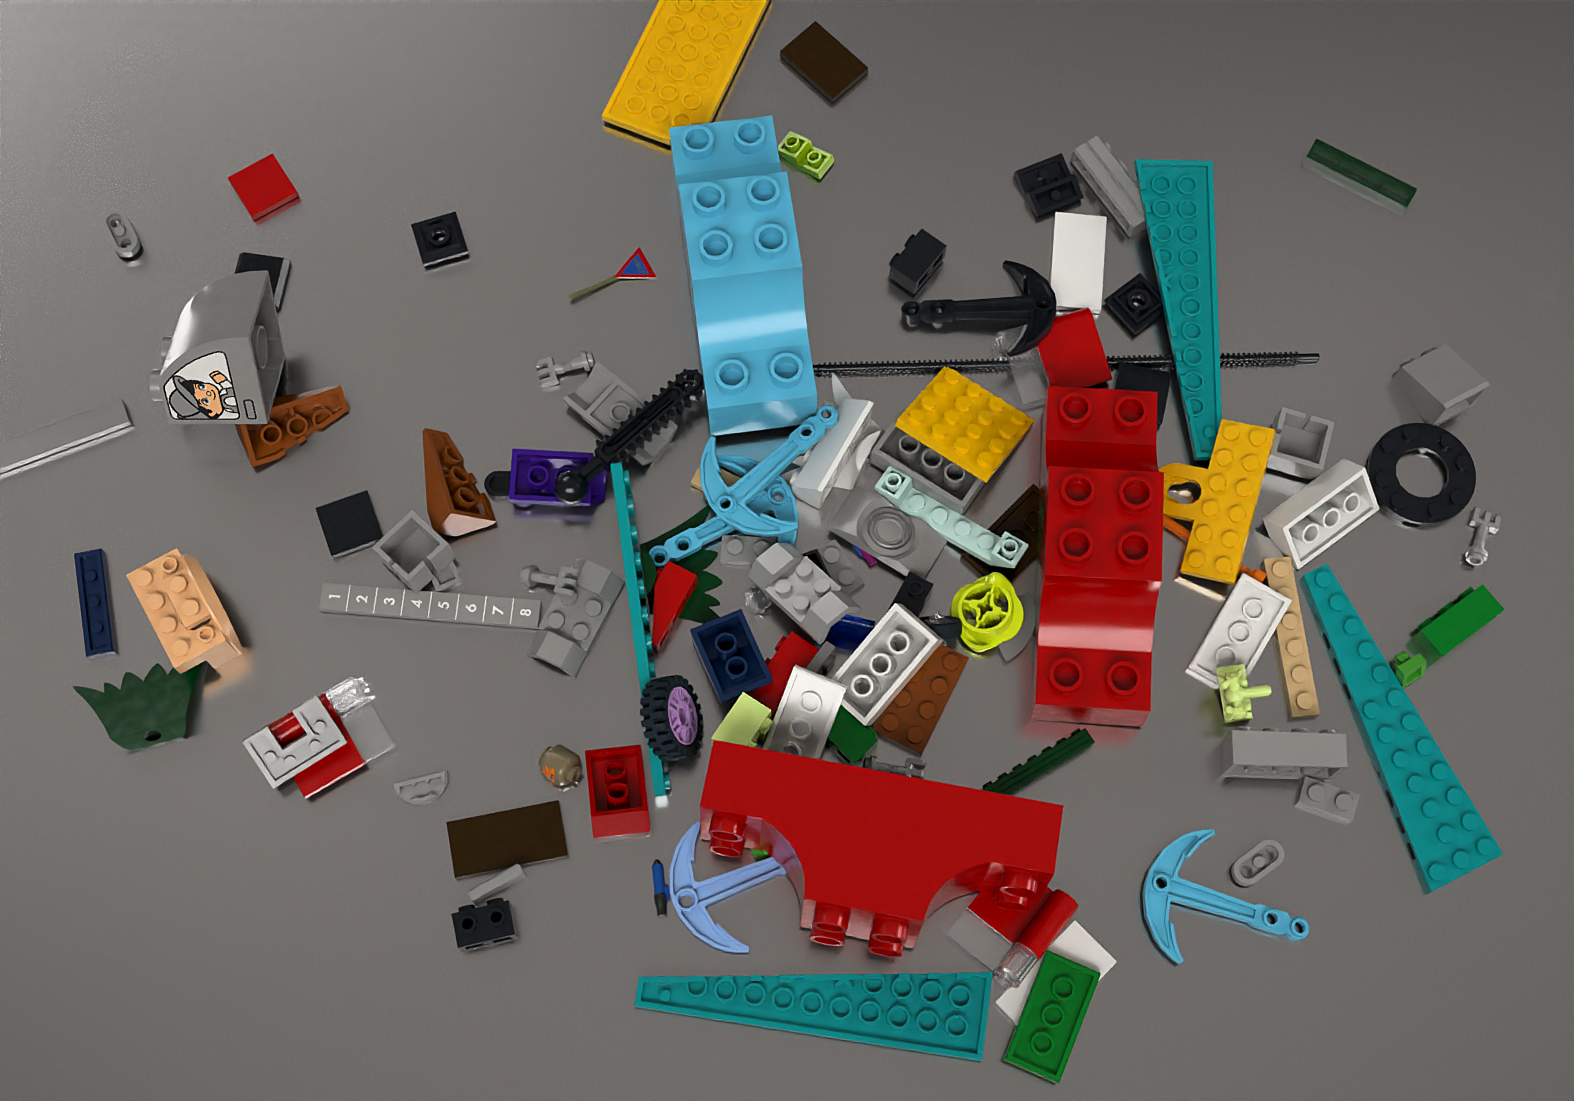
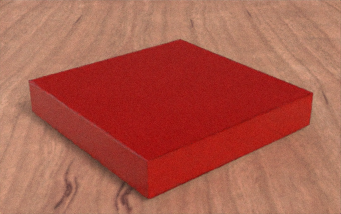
M273 153L228 177L230 184L253 220L299 196Z

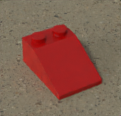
M641 744L586 750L585 758L593 838L650 832Z

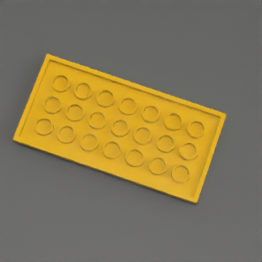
M659 0L602 114V120L670 145V127L711 123L770 0Z

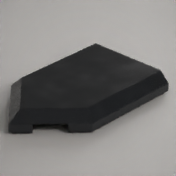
M242 252L239 254L234 274L268 270L276 311H278L291 261L281 257Z

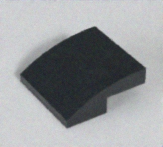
M1062 153L1014 172L1018 185L1036 217L1084 198L1075 175H1071Z
M1119 362L1114 389L1158 392L1157 424H1162L1172 373Z

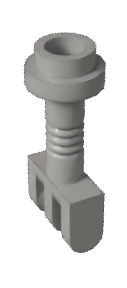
M581 351V357L558 364L554 363L552 356L535 361L536 368L540 369L537 371L538 377L544 378L539 381L540 386L545 388L560 384L558 374L584 367L586 372L591 371V368L595 365L592 352Z
M1476 506L1472 511L1469 525L1476 527L1477 532L1473 546L1466 548L1465 557L1466 561L1472 565H1482L1488 557V552L1484 549L1488 532L1495 534L1499 530L1502 516L1495 514L1491 522V512L1485 510L1482 518H1479L1481 508Z
M528 565L521 570L520 579L521 582L530 587H534L538 582L555 585L554 593L560 596L573 597L574 591L566 589V586L576 587L578 581L570 579L569 575L579 577L581 571L561 566L559 575L540 572L537 566Z
M871 755L870 758H864L862 768L923 779L925 772L914 770V767L925 768L926 761L907 758L905 766H896L877 762V756Z

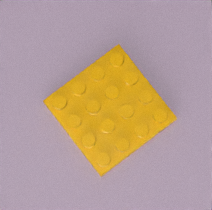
M944 366L900 415L895 426L987 483L1030 430L1035 420L1006 403L1003 399L985 390L980 385L962 376L956 370Z

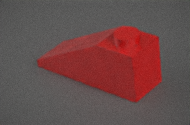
M670 561L667 562L664 568L660 567L656 572L652 647L653 651L657 653L698 584L697 575Z

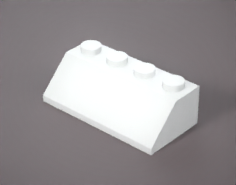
M844 398L840 406L835 404L834 408L837 410L839 421L835 427L826 429L825 436L818 441L814 450L810 448L803 459L805 465L802 470H796L793 474L790 484L792 485L794 497L820 510L871 422L873 402Z
M1343 458L1262 519L1272 542L1285 557H1291L1292 565L1299 570L1377 512L1379 506L1365 467Z

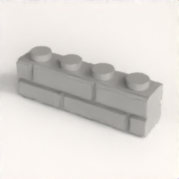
M1095 136L1075 148L1070 161L1129 238H1132L1147 228L1137 180H1132L1127 174L1128 171L1125 164L1121 160L1117 161L1112 155L1111 146L1106 141L1102 142L1098 136Z

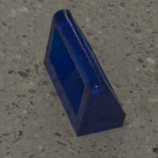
M846 614L831 626L822 644L814 641V645L822 647L828 641L835 646V650L853 654L875 628L876 621Z

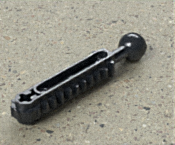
M683 369V372L675 375L674 382L670 380L667 382L666 389L660 388L659 395H652L651 402L645 401L643 409L636 408L635 416L629 414L628 422L621 421L620 428H613L611 436L605 434L604 442L597 439L595 441L596 449L594 450L595 457L579 471H565L556 479L554 494L559 501L566 505H576L582 502L588 493V483L604 470L609 473L611 471L610 464L622 461L627 463L629 461L628 456L630 454L635 456L638 447L643 449L645 441L651 442L653 434L659 435L661 427L668 428L669 420L675 422L677 413L683 415L684 407L691 408L692 400L698 402L699 398L705 394L703 376L698 370Z

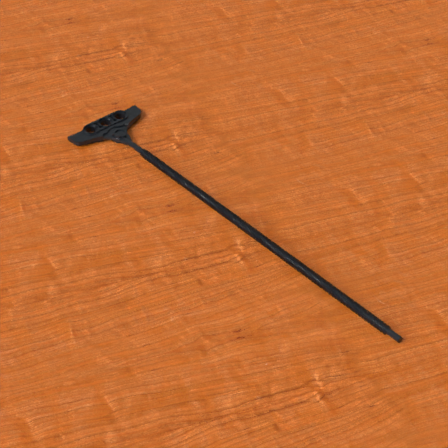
M1297 351L1294 354L1292 352H1289V354L1287 352L1283 354L1282 352L1278 354L1276 352H1273V354L1271 352H1268V354L1263 352L1262 355L1260 352L1257 355L1255 352L1252 355L1251 353H1247V355L1245 353H1242V355L1240 353H1237V355L1235 353L1231 355L1229 353L1226 355L1222 353L1220 363L1222 366L1225 363L1227 366L1230 363L1232 365H1235V363L1237 365H1240V363L1242 365L1246 363L1247 365L1251 363L1253 365L1256 363L1261 365V362H1263V365H1266L1267 362L1269 365L1272 362L1273 364H1277V362L1279 364H1282V362L1284 364H1287V362L1289 364L1293 362L1297 364L1303 361H1319L1320 356L1319 353L1298 354ZM1164 354V357L1162 355L1158 357L1156 355H1153V357L1151 355H1148V357L1146 355H1143V357L1141 355H1138V357L1133 355L1132 358L1130 355L1125 358V355L1122 358L1120 356H1117V358L1115 356L1111 358L1109 356L1106 357L1109 367L1112 366V368H1115V366L1118 368L1119 362L1138 366L1143 365V367H1146V365L1148 367L1152 365L1154 367L1157 365L1159 367H1162V365L1164 367H1167V365L1172 367L1173 364L1175 366L1172 354L1169 357ZM1034 357L1033 360L1031 358H1028V360L1025 358L1023 360H1020V358L1017 360L1015 358H1012V360L1010 358H1007V360L1002 358V361H999V358H997V361H994V358H992L991 361L989 359H986V361L983 359L981 361H978V359L976 361H973V359L970 361L968 359H965V361L960 359V362H957V359H955V362H952V359H950L949 362L947 360H944V362L941 360L939 362H936V360L934 362H931V360L929 362L918 360L916 363L915 360H913V363H910V360H908V363H905L904 360L902 363L899 361L897 363H894V361L892 363H889V361L887 363H884V361L873 363L871 361V364H868V361H866V364H863L862 361L860 364H857V362L855 364H852V362L850 364H847V362L845 364L841 362L839 364H836V362L831 364L829 362V365H826V362H824V365L820 363L813 365V371L819 374L824 373V375H826V372H829V375H831V372H834L836 375L837 372H840V374L842 372H845V374L847 372H850V374L852 372H855V374L866 372L868 374L870 371L871 374H873V371H876L877 374L879 371L882 374L884 371H887V373L889 371H892V373L894 371H897V373H900V371L903 373L905 371H908V373L913 371L915 373V370H918L920 373L923 370L926 373V370H929V372L931 370H934V372L939 370L940 372L944 366L946 368L948 366L956 371L960 369V372L963 369L968 372V369L971 371L973 369H976V371L979 369L981 371H984V369L986 371L997 369L999 371L1000 368H1002V371L1005 368L1010 371V368L1013 370L1015 368H1018V370L1021 368L1023 370H1026V368L1028 370L1039 368L1041 370L1043 367L1040 357L1038 360Z

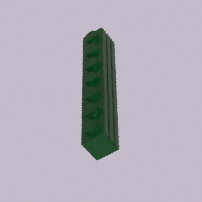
M1319 139L1315 140L1306 156L1408 207L1417 191V188Z
M1078 728L1071 733V737L1067 739L1063 737L1058 740L1056 746L1044 748L1041 751V755L1036 756L1035 754L1027 759L1028 762L1024 765L1021 763L1017 764L1009 774L1006 772L1002 773L994 783L992 781L987 782L982 786V790L1012 795L1089 749L1095 742L1086 728L1082 730Z

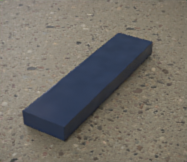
M100 548L75 553L74 559L86 657L93 659L117 654L104 551Z

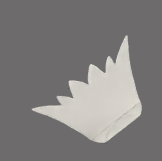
M833 373L832 387L836 405L840 406L844 398H853ZM827 400L824 401L825 405L835 406V404ZM872 419L833 487L852 491L871 458L873 448L885 433V430ZM799 456L792 462L799 465V468L781 475L786 483H790L796 470H802L805 465L803 462L804 456Z

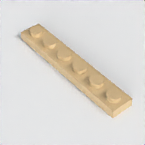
M1291 557L1264 559L1261 562L1263 572L1268 574L1265 578V585L1292 600L1274 631L1290 720L1318 717L1320 711Z

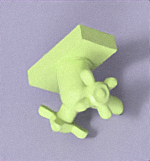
M1244 663L1216 667L1225 723L1253 719L1250 698L1270 696L1272 688L1268 685L1248 687Z

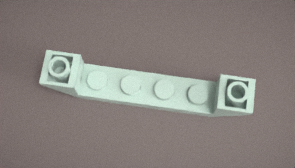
M891 466L887 468L875 485V489L898 510L924 520L947 541L991 566L1015 568L1029 547V544L1006 531L1002 537L997 536L913 488L912 478Z

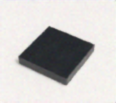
M367 490L315 508L333 559L372 546L384 537Z

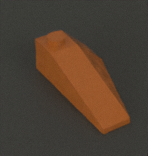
M336 385L274 398L268 424H235L248 460L251 466L255 467L281 458L288 449L297 443L301 444L307 440V436L317 429H322L347 412L348 408L342 386Z
M425 428L422 433L427 512L432 529L439 534L459 536L493 525L496 520L490 501L485 493L480 494L474 484L476 478L473 473H467L461 463L463 457L448 433Z

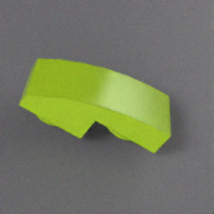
M792 131L786 135L777 147L779 155L818 179H821L834 163L832 154L812 146L810 139Z

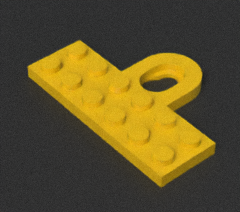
M1221 419L1208 469L1180 463L1167 464L1158 469L1159 472H1164L1163 514L1171 518L1193 522L1180 570L1182 574L1231 585L1236 584L1276 434L1275 429ZM1186 482H1193L1201 487V495L1192 504H1181L1168 495V489L1175 484L1181 485Z

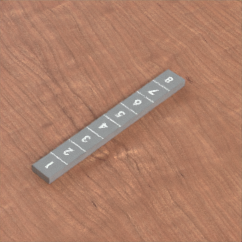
M323 583L319 610L330 613L538 629L542 602L541 600L419 591L416 594L414 591L406 589Z

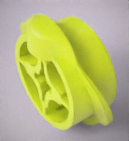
M992 572L965 585L955 594L952 600V617H957L962 622L961 638L975 652L982 653L1010 640L1020 631L1023 625V606L1015 593L1013 585L1001 573ZM999 598L1008 603V612L1002 611V608L999 607ZM968 612L972 613L973 617H976L975 621L977 624L975 627L967 622Z

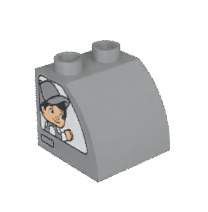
M268 270L237 273L221 278L204 287L186 304L180 314L174 335L163 337L161 342L163 368L151 371L149 390L153 402H163L169 424H268L286 357Z

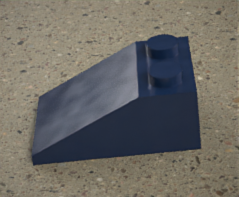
M742 609L690 629L693 644L721 704L739 697L742 692L747 694L773 683L771 674Z

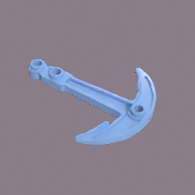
M697 821L678 843L669 869L670 895L674 908L681 921L691 933L713 948L733 953H749V946L733 938L719 923L716 925L713 923L706 907L777 875H787V872L773 857L713 878L696 882L691 864H695V848L700 832V822ZM683 897H691L692 904L690 906H683L681 903Z

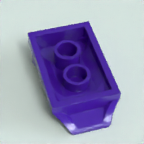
M512 449L509 503H514L520 507H529L532 504L566 505L559 501L554 494L556 479L565 471H579L594 458V453ZM606 470L602 471L588 483V493L583 501L572 506H591L605 500Z

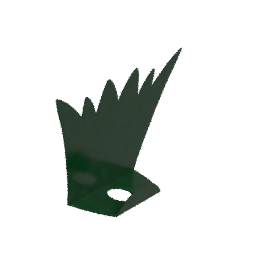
M707 505L677 527L648 542L640 544L650 614H653L654 590L658 569H656L649 551L654 546H664L666 540L703 524L708 516L710 505ZM685 543L679 545L680 550H687L689 547ZM701 549L678 562L670 561L697 575L698 580L696 588L678 618L704 624L720 617L709 608V606L720 605V602L705 592L721 585L722 580L712 573L703 571L716 559L718 552ZM663 556L655 558L657 563H662L665 560Z
M204 662L182 674L173 667L168 676H166L161 665L157 663L148 672L144 681L135 674L126 672L120 689L110 683H104V693L87 687L73 686V688L95 711L104 725L109 738L122 748L135 751L184 736L187 707L194 684ZM149 731L160 732L152 736H149L146 739L144 738L145 733Z

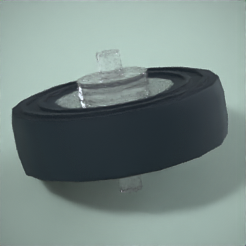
M934 611L932 616L919 618L943 640L959 637L962 634V622L957 617L940 615L939 611Z

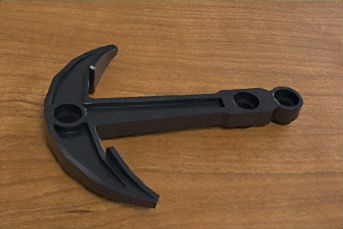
M1005 260L1003 267L1016 279L1022 291H1026L1027 288V296L959 301L952 299L925 300L921 303L908 301L902 305L901 312L902 319L909 325H916L920 320L925 323L941 324L954 320L1028 318L1030 323L1024 325L1018 339L1007 351V355L1013 357L1036 347L1051 332L1056 319L1057 302L1055 293L1047 279L1026 265Z

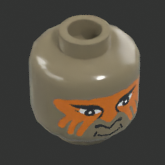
M558 744L553 747H547L539 758L538 764L541 775L559 786L575 782L581 775L580 756L563 745Z

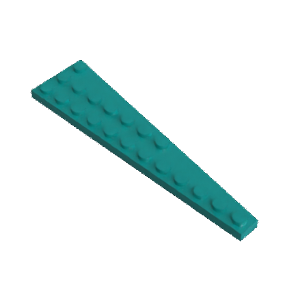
M1135 159L1134 168L1194 460L1210 461L1222 419L1213 161Z
M620 462L610 465L641 698H644L642 691L646 689L645 685L650 682L651 678L656 677L654 661H649L648 653H653L650 633L645 634L644 626L649 625L647 606L641 605V599L646 598L643 578L638 579L637 572L642 571L639 551H634V545L639 544L636 524H631L630 518H635L632 497H628L633 496L629 471L623 470L622 463ZM648 746L654 796H666V790L671 789L669 772L663 773L662 761L664 760L659 759L658 755L655 756L652 752L653 748Z
M1325 564L1304 574L1301 579L1313 609L1318 615L1321 629L1328 638L1333 659L1336 658L1341 671L1340 676L1348 688L1351 696L1350 701L1376 766L1381 772L1384 786L1391 795L1394 811L1401 820L1405 830V838L1407 843L1411 845L1416 858L1414 860L1427 893L1429 894L1503 855L1502 850L1329 565Z
M993 972L639 977L634 1007L982 1061Z

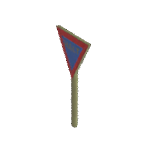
M639 247L616 275L570 294L569 299H574L618 279H657Z

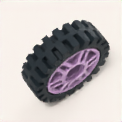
M671 675L650 680L645 685L646 689L642 691L644 698L640 700V704L643 706L640 709V715L644 717L641 725L646 728V731L643 733L645 738H649L647 744L649 748H653L652 752L654 755H658V758L664 761L692 757V755L697 753L696 750H699V742H702L703 738L700 732H703V725L700 724V721H703V715L699 714V710H701L700 703H696L698 696L696 693H693V686L691 684L688 685L689 681L681 675Z

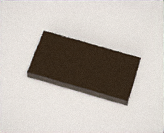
M1033 483L987 529L999 537H1002L1006 531L1029 544L1028 549L1016 567L991 566L965 552L960 559L978 576L983 577L992 572H998L1012 583L1037 558L1040 489Z
M559 800L446 822L455 879L506 870L515 864L526 866L569 857Z

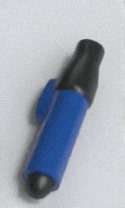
M656 859L652 865L654 901L657 908V916H666L669 887L665 884L663 864H661L660 860Z

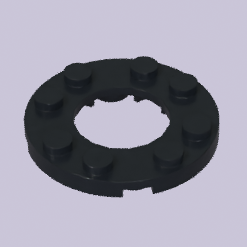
M1408 423L1397 426L1385 433L1369 454L1366 472L1377 503L1386 513L1401 522L1407 521L1423 527L1445 523L1457 516L1466 507L1474 493L1476 471L1470 453L1458 438L1438 426L1426 423ZM1412 450L1430 452L1443 462L1447 471V481L1445 488L1438 495L1417 497L1408 493L1400 485L1396 476V465L1404 453Z

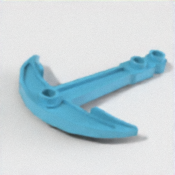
M831 405L820 407L816 416L809 417L789 435L787 441L731 487L726 486L720 477L722 472L717 459L716 437L711 436L701 457L700 475L701 487L715 514L728 526L749 535L773 537L798 530V523L778 520L763 513L758 516L747 505L800 454L806 453L826 434V429H831L837 425L839 421L837 410ZM824 412L832 413L829 418L822 417ZM806 429L812 431L809 436H803L802 432ZM723 502H731L728 508L724 509L721 507Z
M717 456L720 466L732 471L740 478L760 463L744 456ZM780 475L747 505L758 516L761 513L766 515L773 514L774 518L778 520L799 522L795 497L788 484ZM776 494H780L783 496V499L776 501L773 497ZM716 516L696 528H689L666 540L664 546H654L649 551V554L655 563L656 569L664 568L668 561L678 562L701 550L703 545L736 529L728 526ZM797 530L777 536V542L790 543L794 547ZM685 543L689 547L687 550H680L679 545ZM663 556L665 560L662 563H657L655 558Z
M1214 829L1194 831L1179 837L1159 853L1148 869L1142 892L1144 917L1155 942L1178 965L1184 960L1176 942L1174 923L1168 922L1170 902L1245 922L1252 928L1277 936L1285 934L1287 938L1293 941L1302 940L1309 934V924L1302 917L1296 916L1291 918L1287 912L1262 904L1254 905L1178 877L1183 860L1188 859L1201 843L1214 836ZM1158 878L1165 882L1164 888H1159L1156 885ZM1268 914L1274 916V924H1270L1267 921ZM1295 923L1301 924L1303 928L1301 933L1295 931Z

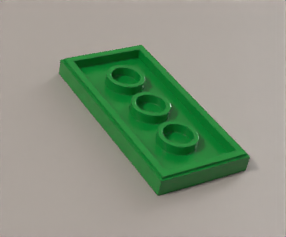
M1046 950L1003 1060L1059 1084L1101 973Z

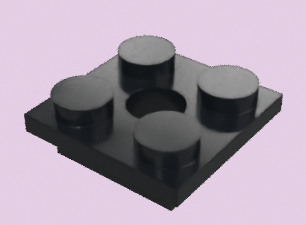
M456 211L411 224L424 266L469 254ZM438 233L446 235L441 241L433 240V237Z
M1141 273L1104 300L1135 335L1164 313L1161 295ZM1140 298L1144 301L1145 305L1136 306L1132 303V299Z

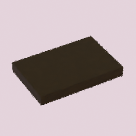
M816 21L780 51V56L832 103L868 73V67Z

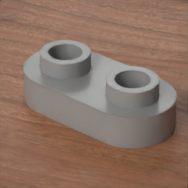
M120 209L107 211L102 216L101 224L113 249L121 257L134 256L140 249V241L129 218ZM121 223L120 226L114 227L115 224ZM126 244H131L129 247L124 248Z
M1264 840L1234 862L1231 869L1233 879L1242 886H1251L1283 862L1284 850L1282 846L1274 840ZM1264 851H1268L1271 853V860H1266L1264 858ZM1242 867L1249 869V877H1245L1241 873Z

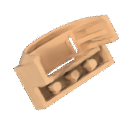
M176 548L126 575L173 667L180 674L204 661H207L215 669L242 654V647L233 626L196 557L182 554ZM208 619H211L209 623L203 625L202 627L196 630H190L193 627L199 625L200 623Z

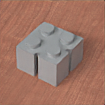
M1282 407L1274 418L1272 429H1275L1276 434L1267 468L1313 481L1323 471L1335 422L1311 415L1302 429H1298L1306 414Z
M413 510L372 547L378 558L416 594L434 578L432 574L434 570L439 573L456 557L450 545Z

